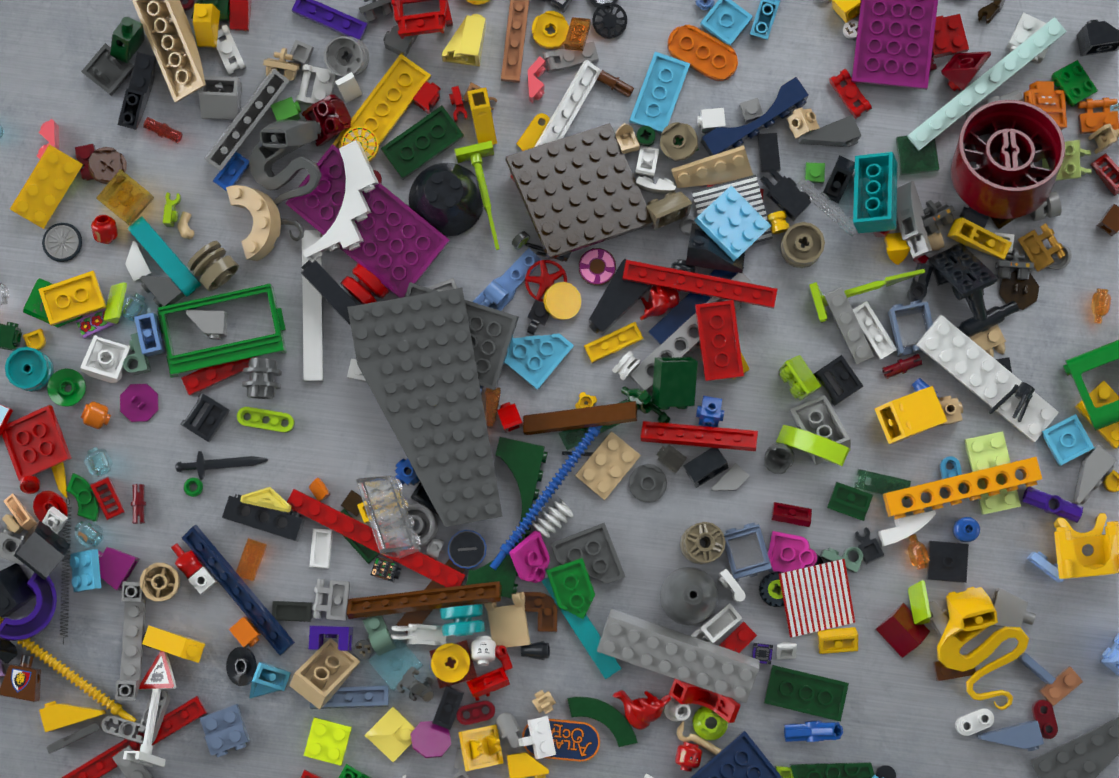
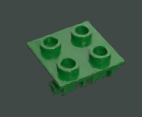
M1078 60L1051 75V81L1054 82L1057 88L1060 87L1058 90H1064L1066 94L1065 101L1071 107L1098 92Z

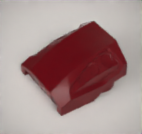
M335 94L328 95L301 113L306 121L320 123L321 133L317 134L318 139L315 140L317 147L325 144L351 126L350 114L344 102Z

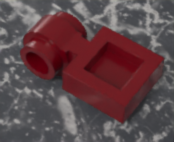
M94 144L75 147L77 161L83 164V168L80 169L81 177L87 181L94 180L88 170V160L96 150Z

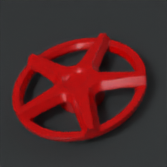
M540 260L534 263L528 269L525 276V286L528 293L535 300L544 302V299L541 298L545 291L554 284L556 279L563 275L564 282H567L566 271L560 264L552 260ZM546 263L555 265L559 268V271L549 274ZM540 264L541 276H529L532 269ZM528 282L539 284L540 287L536 296L530 290Z

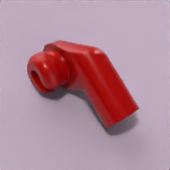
M497 645L495 647V656L501 662L504 671L513 668L506 647Z

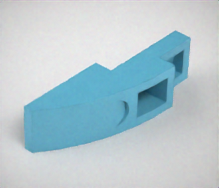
M780 0L760 1L750 35L768 40Z

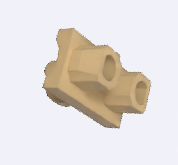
M282 48L281 53L274 52V57L280 58L279 60L272 58L264 59L263 65H266V76H268L272 69L278 71V68L285 69L284 76L288 80H295L297 71L301 68V64L286 61L293 60V55L287 54V48Z

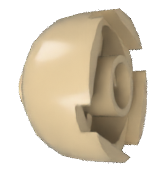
M154 563L143 571L140 577V587L148 599L163 602L171 599L178 592L180 577L173 566L166 563Z

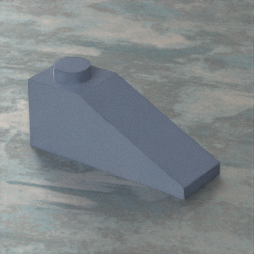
M1036 720L977 735L978 739L1023 748L1028 751L1037 750L1039 745L1044 744L1040 727Z

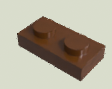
M940 661L933 662L937 681L971 676L976 672L975 668L962 672L946 668Z

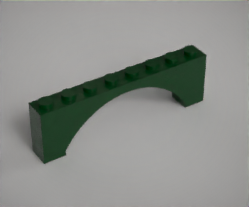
M499 437L495 456L505 462L518 483L522 500L520 520L522 522V518L526 517V513L530 512L529 508L532 509L533 500L538 499L539 489H536L537 482L542 481L544 471L540 469L542 463H546L548 452L545 451V446ZM529 527V530H525L526 534L521 535L522 539H518L519 543L530 535L531 527ZM510 555L504 558L496 571L490 567L493 561L476 570L469 569L466 585L500 581L501 597L511 599L512 594L517 593L518 584H515L518 573Z

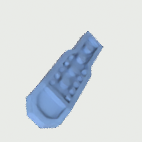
M528 248L501 277L494 279L473 302L502 311L513 299L517 288L525 281L528 269L541 259ZM539 265L535 266V267L532 269V271L530 272L529 276L535 271V269H536Z

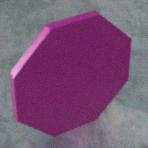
M130 384L120 395V412L131 422L149 421L159 410L158 393L148 384Z
M433 721L420 722L410 734L412 748L425 758L442 757L451 746L449 730L433 724Z

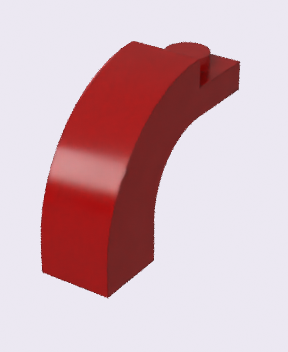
M674 679L669 695L680 704H697L707 707L728 723L735 722L741 706L732 698Z

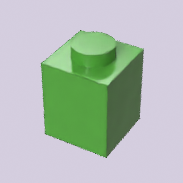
M292 97L271 105L277 121L301 119L299 115L302 112L298 101L294 102Z

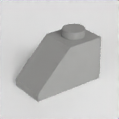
M186 310L187 316L204 334L210 336V339L219 340L221 336L227 337L228 314L225 311Z

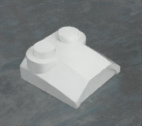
M94 335L80 369L90 377L109 383H116L122 378L123 361L129 355L131 348L129 345L126 346Z

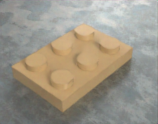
M610 431L574 476L605 500L641 455Z

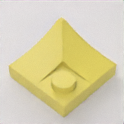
M393 706L364 736L394 762L412 744L410 734L415 727Z

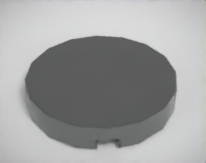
M641 465L634 469L630 475V492L641 502L650 503L657 501L666 491V476L655 465Z

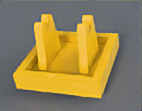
M497 724L458 732L465 771L504 763Z

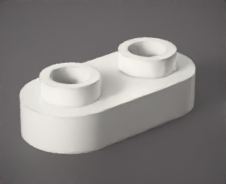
M981 708L959 717L956 720L955 728L959 734L969 736L992 726L994 715L990 710ZM983 715H986L988 718L986 722L981 720ZM968 722L970 725L969 729L965 730L963 727L964 723Z

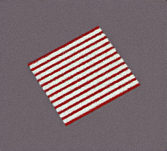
M845 559L779 574L790 638L855 623Z

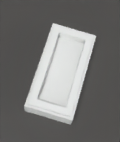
M313 528L309 567L330 569L333 530Z

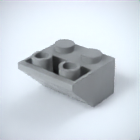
M204 76L206 86L199 89L201 118L234 120L240 112L242 83L239 78Z

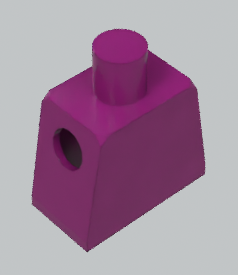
M107 547L103 553L98 550L100 577L115 590L121 591L123 582H127L140 558Z

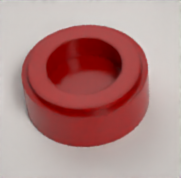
M32 475L24 476L20 481L21 491L26 494L38 492L40 480Z

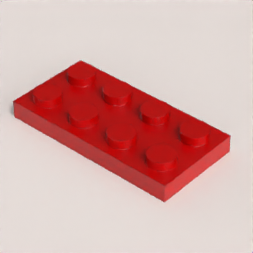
M734 300L696 304L695 310L705 382L744 377Z

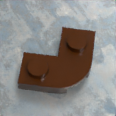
M524 592L525 612H538V631L557 632V606L554 600L545 593Z

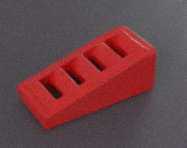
M1105 153L1092 162L1090 166L1109 191L1116 196L1119 194V184L1116 185L1119 182V167ZM1105 162L1107 163V165L1104 166L1103 168H1100V167H1099V166H1101L1103 163H1105ZM1111 168V171L1109 173H1104Z
M109 476L90 485L107 520L125 512ZM107 484V488L98 490V487ZM108 491L111 492L110 495L104 498L101 497L102 494ZM114 498V502L105 505V501ZM115 505L118 506L117 509L108 513L107 509Z

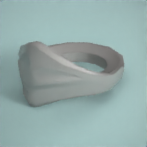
M1063 245V251L1066 254L1065 260L1058 265L1051 264L1048 268L1059 270L1066 267L1072 257L1071 250Z

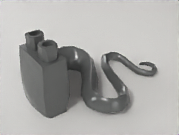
M278 120L261 130L260 141L254 146L249 157L250 173L257 183L267 190H278L290 182L302 169H306L310 175L309 182L306 185L278 195L274 200L276 206L285 200L310 194L319 185L321 172L317 163L303 156L293 159L276 175L272 171V165L275 161L318 139L317 134L321 133L319 122ZM281 218V225H294L298 228L300 233L297 238L289 230L290 237L294 241H299L304 237L302 224L297 220Z

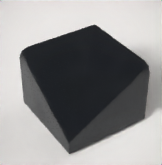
M0 639V659L8 664L18 655V652L13 643Z

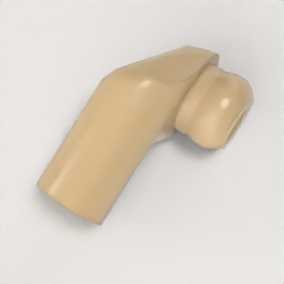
M183 211L177 228L181 237L190 240L194 236V231L190 230L188 226L191 214Z

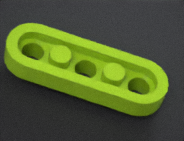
M243 407L237 413L238 422L246 427L288 433L295 426L293 417L287 413L252 407ZM246 414L251 415V418L249 420H245L244 417ZM265 417H269L270 419L269 423L267 424L263 422V419ZM284 420H288V426L286 427L282 426Z

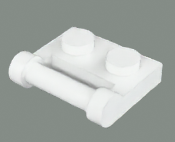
M303 64L300 91L295 101L312 105L333 93L336 75L329 69ZM316 74L311 98L306 97L310 75Z
M727 569L722 570L719 573V582L724 588L728 587L732 591V599L734 601H743L746 597L745 592Z

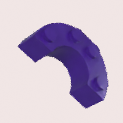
M35 572L33 573L27 586L33 590L36 596L35 608L27 617L12 620L5 617L0 625V639L8 641L27 640L41 633L49 625L57 604L56 590L49 576L44 580Z

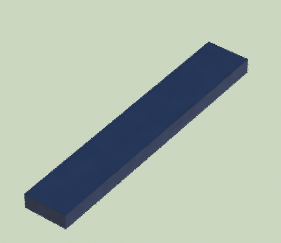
M715 269L709 276L731 280L738 273ZM689 293L648 333L661 345L696 313V304L707 303L712 297Z

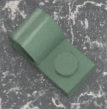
M138 332L131 334L132 340L129 341L132 352L135 351V353L128 355L124 359V369L133 375L151 372L148 357L143 355L141 351ZM137 360V368L131 369V362Z
M850 547L843 552L842 556H839L838 551L828 548V550H822L820 557L829 562L845 559L846 569L857 573L863 560V553L857 547ZM850 551H854L857 554L855 562L848 559Z
M382 615L362 620L368 632L369 641L378 656L396 648Z

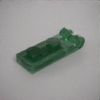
M858 469V481L855 482L854 488L882 495L909 488L911 481ZM866 478H871L870 485L865 484Z

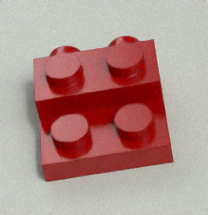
M960 14L936 17L931 58L936 59L968 51L969 46Z

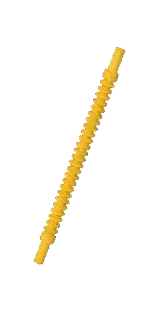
M0 616V625H1L2 621L4 620V618H2L1 616ZM31 639L17 642L18 645L22 644V648L26 647V651L30 650L31 654H35L36 658L40 657V661L44 660V664L48 663V667H53V671L57 670V674L62 673V677L66 676V680H71V684L75 683V687L79 686V690L83 689L84 693H89V697L93 696V700L97 699V703L101 702L102 707L106 706V710L110 709V713L136 723L137 719L122 709L121 704L118 702L114 703L115 700H110V696L106 697V693L102 694L101 690H96L97 687H92V683L88 684V680L84 681V677H79V673L75 674L74 670L70 671V667L66 668V664L62 665L61 660L57 661V657L53 658V655H49L48 651H43L44 648H39V644L35 645V641L31 642Z

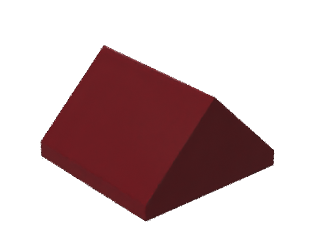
M991 51L956 53L941 70V73L964 90L991 56Z
M902 603L876 628V631L901 658L918 647L931 632L924 624H914L912 611L905 603Z

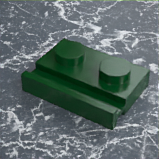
M836 482L827 508L864 521L873 495Z

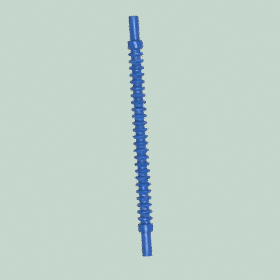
M602 426L588 428L585 438L582 437V442H578L579 446H575L576 450L572 451V455H568L569 459L565 460L566 464H562V469H558L559 473H555L556 477H552L553 481L549 482V486H545L546 490L542 491L543 495H539V500H535L536 504H532V509L529 508L530 512L526 513V517L522 518V522H519V527L516 526V531H512L513 535H509L510 539L506 540L507 543L502 544L500 547L501 551L490 564L492 569L496 571L504 558L510 555L509 552L513 547H516L515 543H519L518 539H522L521 535L526 534L525 530H529L528 526L532 525L531 522L536 520L535 516H539L538 512H542L541 508H545L544 504L549 503V498L552 499L551 495L555 494V489L558 490V485H562L561 481H565L564 477H568V472H572L571 468H574V464L578 463V458H582L581 454H585L584 450H588L587 446H591L590 442L595 440L594 437H598Z

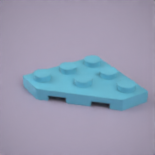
M559 333L512 338L504 363L538 390L573 349L574 345Z

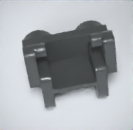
M412 666L402 676V680L397 685V690L400 693H404L405 690L402 688L404 686L410 690L409 698L416 701L417 698L414 695L417 694L424 701H430L434 696V691L431 689V685L434 683L433 679L427 677L425 682L421 683L414 677V675L419 674V671Z

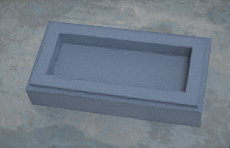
M1023 653L1018 657V660L1044 683L1052 684L1056 680L1027 653Z

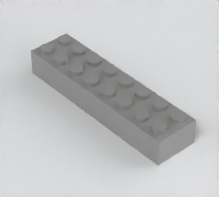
M614 609L610 610L597 652L744 703L748 700L759 671L758 659Z

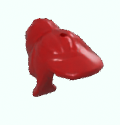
M653 286L649 293L648 302H646L644 297H641L645 307V314L640 317V320L660 316L669 308L678 305L680 298L677 290Z
M620 690L615 692L613 697L623 702L627 721L635 729L643 730L661 716L665 706L672 699L669 694L659 700L653 694L645 691L644 693L648 698L631 700L625 691Z

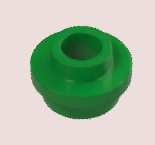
M189 478L184 483V491L188 496L196 497L202 493L203 483L198 478ZM192 484L197 485V489L195 491L191 490Z

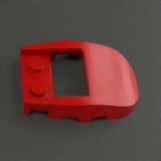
M391 0L395 21L399 27L398 34L401 39L421 34L444 33L447 16L446 0H439L440 11L404 16L403 4L431 0Z

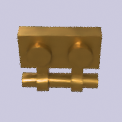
M1047 223L1040 226L1043 232L1041 235L1038 236L1034 229L1018 239L1028 258L1034 263L1037 272L1055 263L1051 257L1052 255L1057 254L1059 259L1066 256L1063 251V245L1058 243L1054 236L1055 232L1048 227ZM1047 239L1052 248L1047 250L1042 241Z

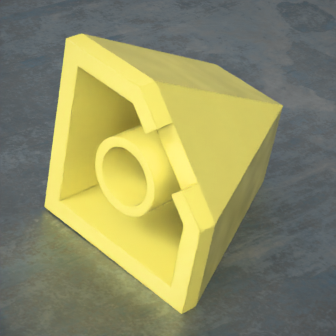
M479 14L467 15L442 52L443 62L480 67L486 18Z

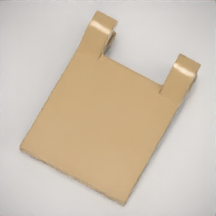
M524 592L512 594L514 605L496 607L497 602L484 603L488 613L491 637L495 641L496 646L503 645L507 648L531 644L525 612Z

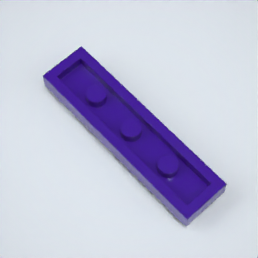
M296 0L292 8L293 13L348 37L361 40L368 27L366 22L315 0Z

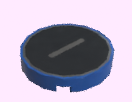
M472 530L457 532L452 536L448 544L450 559L461 568L470 569L476 567L486 556L487 547L485 540L480 534Z

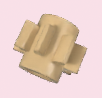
M540 690L534 694L536 698L532 702L539 713L544 711L545 714H548L554 710L552 705L556 704L549 691L544 693L543 690Z

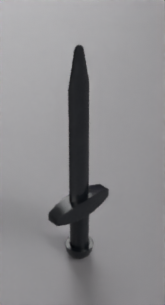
M198 451L196 462L182 463L180 461L176 463L175 467L176 471L180 473L185 470H197L200 480H203L205 470L253 466L267 462L268 459L249 456L204 460L202 451Z

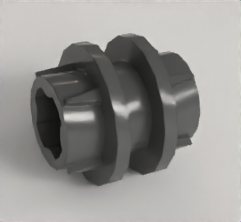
M251 358L249 360V367L243 369V373L249 375V381L242 382V386L247 388V397L273 399L275 397V390L281 389V384L274 383L275 376L282 375V371L277 370V361L269 358Z

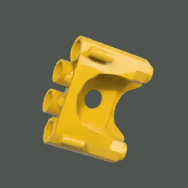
M1100 513L1095 518L1094 528L1088 532L1080 533L1073 530L1064 518H1057L1054 522V527L1057 530L1054 531L1059 579L1119 573V521L1106 522V514ZM1105 522H1106V523H1107V526H1105V533H1106V534H1102V531H1103V528H1104V525H1105ZM1086 544H1090L1093 547V553L1090 556H1085L1082 553V548Z

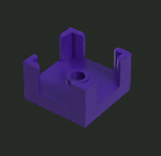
M310 626L308 649H319L324 643L325 634V638H337V635H339L338 650L352 651L353 627Z

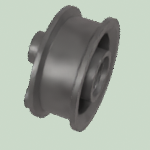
M409 504L402 507L396 513L393 520V531L397 539L403 544L413 548H420L428 545L435 538L438 531V521L434 513L427 507L420 504ZM414 521H419V529L413 531L411 524Z

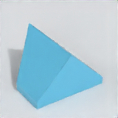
M259 662L252 680L249 699L280 690L284 691L291 672L265 662Z

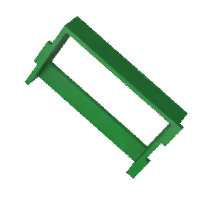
M271 284L158 308L157 312L167 351L166 358L170 378L179 377L178 374L280 351L283 354L287 353L282 332L286 330L282 308L277 307L274 288ZM263 293L268 294L275 334L174 355L166 314Z

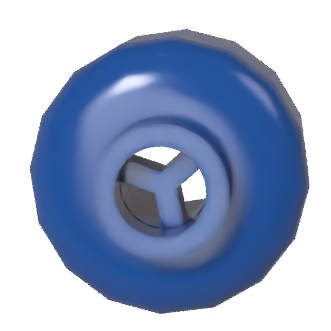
M971 517L960 518L954 523L953 534L961 542L974 541L980 534L979 523Z

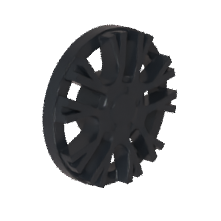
M605 3L595 10L592 24L600 36L615 38L626 29L627 15L618 4ZM605 6H611L609 13L605 11ZM614 7L617 8L615 14L612 13ZM600 9L605 13L604 16L598 12ZM621 11L624 17L618 18L616 15ZM596 15L602 17L601 22H595ZM624 20V24L617 23V21ZM603 23L604 26L598 29L597 25ZM616 25L622 27L620 32L616 31ZM605 27L608 28L607 35L601 33ZM610 28H613L614 35H611Z

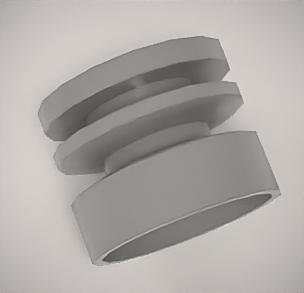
M348 36L336 37L325 48L324 62L327 68L335 75L345 76L352 72L354 76H357L368 66L369 51L360 39ZM352 54L350 60H346L345 56Z

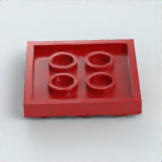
M47 405L6 424L2 432V437L19 481L24 476L37 475L72 459L52 405Z

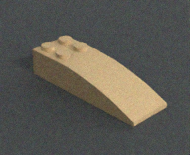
M132 0L174 102L177 103L206 86L194 35L180 0Z

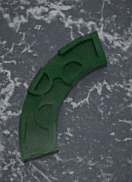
M590 697L567 698L571 717H588L601 722L613 733L618 747L638 743L636 735L627 719L613 706Z

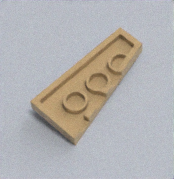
M744 145L671 169L677 188L722 184L753 175Z

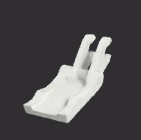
M409 623L408 626H392L391 628L394 631H408V634H391L392 639H407V644L444 645L447 643L446 636H443L442 632L443 625Z

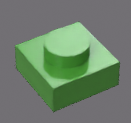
M806 162L805 183H824L825 163Z

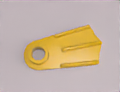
M543 113L537 114L516 145L522 151L534 148L550 118ZM540 119L545 121L543 126L538 124Z

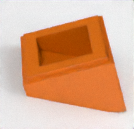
M318 477L309 485V489L320 502L330 495V491Z

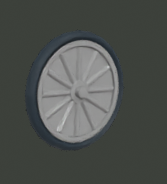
M57 223L49 227L44 233L42 247L50 259L57 262H66L76 257L80 252L82 237L78 229L73 225Z

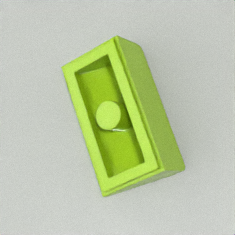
M123 282L110 287L103 319L105 322L114 324L119 322L127 283Z
M921 580L908 588L915 625L928 624L932 617L926 584L924 580Z

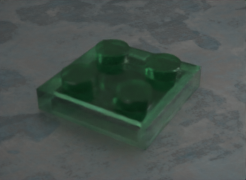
M907 136L896 137L901 175L939 170L935 139L919 151Z

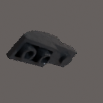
M137 52L129 88H126L117 125L137 130L155 78L153 76L157 61L155 56Z

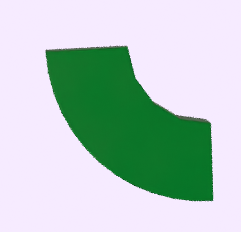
M72 473L66 491L71 493L77 500V515L97 522L99 503L91 489V484L80 475Z

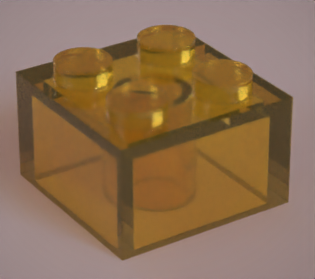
M120 169L96 199L130 226L154 197Z

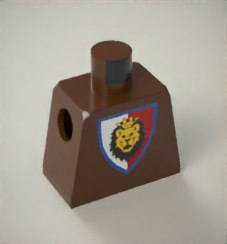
M22 654L20 665H9L0 687L1 696L32 702L40 700L41 669L32 668L34 656Z

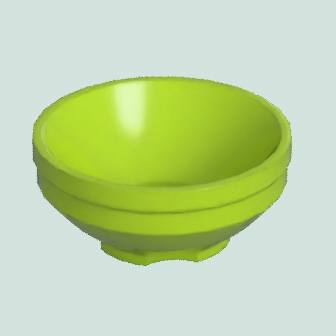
M701 706L693 716L692 724L694 731L705 740L719 739L727 730L728 722L707 707ZM709 717H714L717 721V725L713 729H709L705 725V721Z

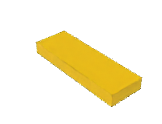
M633 322L584 345V348L591 363H594L644 338L636 322Z

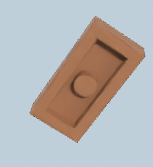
M1068 666L1055 677L1056 680L1052 684H1046L1039 691L1054 706L1083 681L1072 667Z

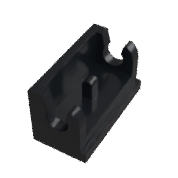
M711 448L683 465L696 488L729 468L726 459L718 448Z

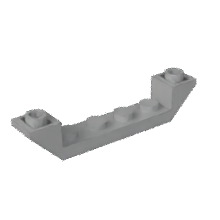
M123 582L121 601H125L121 671L120 680H116L115 700L136 701L142 674V636L144 634L146 600L145 594L140 587V582Z

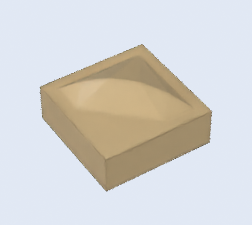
M6 514L2 518L7 524L9 531L20 534L24 530L13 515Z

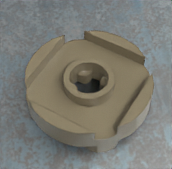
M672 123L661 134L660 147L663 153L674 161L690 158L698 148V136L695 130L686 123ZM677 137H679V139L684 138V141L682 142L683 144L681 146L674 145V143H676L675 139Z

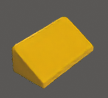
M855 627L817 631L819 654L858 651V633Z

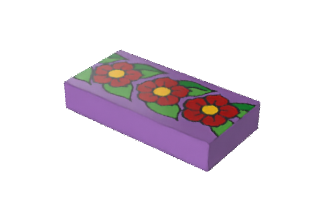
M106 308L76 321L84 339L116 325L103 320Z

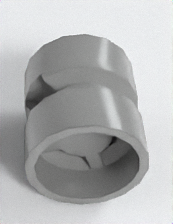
M1056 191L1051 192L1047 200L1038 209L1030 213L1033 221L1044 219L1046 215L1049 218L1061 215L1062 207L1058 193Z

